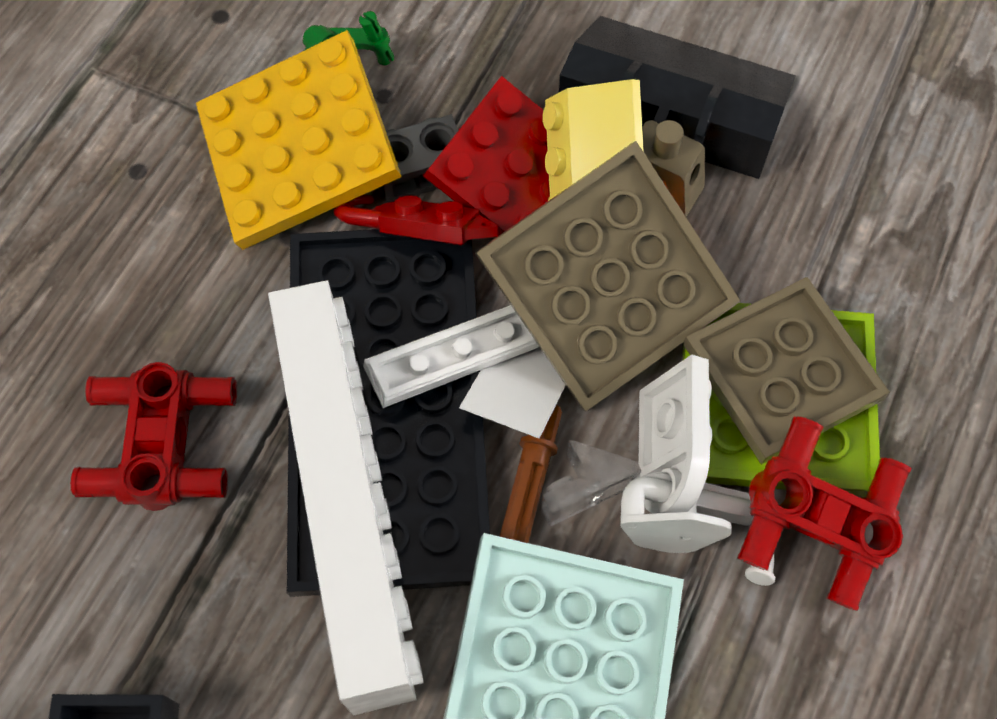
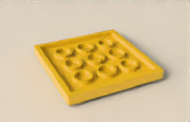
M347 30L196 102L234 243L242 250L402 177L354 39Z

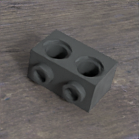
M452 114L440 118H428L421 123L397 130H386L396 161H402L397 163L402 177L381 186L386 203L394 202L402 196H416L438 189L423 175L443 151L434 150L444 149L458 132Z

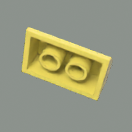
M630 79L567 88L545 100L543 125L547 129L548 151L545 157V169L549 174L550 197L548 201L629 144L637 141L643 150L640 80Z

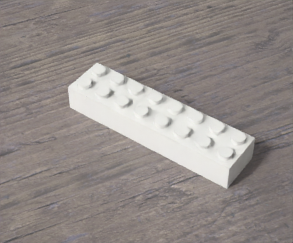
M328 280L269 292L268 296L339 700L353 715L415 701L417 698L414 685L424 683L414 642L413 640L405 642L403 632L413 630L402 585L394 587L393 580L402 578V573L391 533L383 535V531L392 529L381 482L373 484L374 482L382 481V476L371 437L373 432L368 409L365 406L362 378L354 353V339L343 297L333 298Z

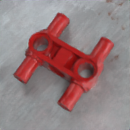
M162 362L150 363L141 370L133 372L130 377H88L85 396L91 406L129 405L121 463L117 468L75 467L72 471L70 482L71 492L75 497H116L117 501L122 502L124 505H140L146 510L151 511L163 510L170 505H175L177 502L180 503L183 498L226 497L228 473L225 468H184L183 465L190 410L194 406H235L237 401V382L235 377H194L192 372L174 370L173 367ZM163 386H171L166 394L154 397L158 389ZM153 475H160L158 483L153 488L141 490L142 484L147 478Z
M794 416L778 457L773 456L771 460H768L764 470L756 474L750 483L749 496L751 504L749 508L751 509L750 514L754 517L737 559L768 571L783 529L791 528L839 550L838 554L842 556V560L826 599L848 609L858 611L873 569L878 570L879 566H883L885 558L895 554L902 545L903 532L899 523L900 512L896 510V507L912 468L894 459L880 458L866 497L853 495L811 475L808 465L824 427L810 419ZM782 481L786 487V498L783 503L778 505L775 500L774 491L778 482ZM870 523L873 528V537L870 543L867 544L864 534L866 527Z

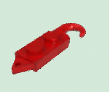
M362 195L334 208V214L340 221L350 225L376 228L380 230V233L463 245L470 239L499 236V226L481 216L480 209L463 207L461 203L454 201L439 204L422 201L417 196H402L394 202L384 203L372 210L354 207L374 202L373 196Z

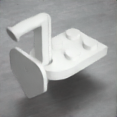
M690 355L639 392L638 478L630 481L623 490L620 524L632 542L639 547L668 553L694 552L729 537L732 533L731 523L750 527L754 516L750 514L751 509L749 508L751 504L749 493L705 483L709 469L710 444L712 441V429L709 424V399L712 392V385L709 380V359ZM644 507L653 514H644ZM774 554L768 571L751 565L745 571L746 578L758 585H772L775 582L773 574Z

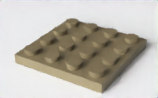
M637 141L626 146L475 252L584 411H588L682 344L686 336L706 327L741 302Z

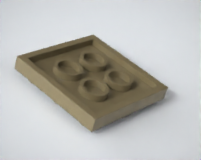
M808 277L686 336L683 344L690 355L709 359V380L712 390L761 465L771 460L773 456L777 457L779 455L794 416L804 417L819 423L824 427L823 433L884 401L890 394L888 388Z

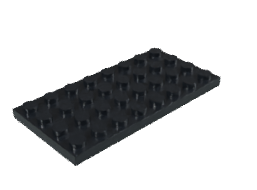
M379 229L290 234V288L328 280L333 298L343 297L347 318L349 319L354 339V353L363 383V397L365 406L368 409L373 432L371 437L382 476V481L374 482L373 484L381 482L392 529L384 530L383 535L391 533L402 573L401 579L393 580L394 587L402 585L403 590L471 586L481 536L483 533L490 534L483 417L459 407L480 371L383 408L363 365L364 359L477 318L472 239L467 240L463 245L380 233ZM288 415L287 593L290 597L321 595L290 415Z

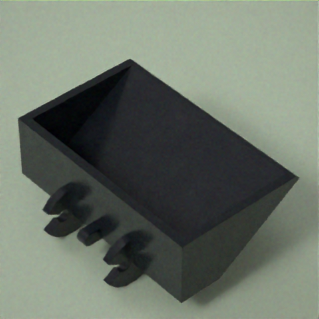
M599 16L574 42L560 73L558 93L572 87L630 79L640 80L642 127L649 120L657 123L667 120L675 121L682 126L683 135L700 142L705 147V162L759 179L796 75Z

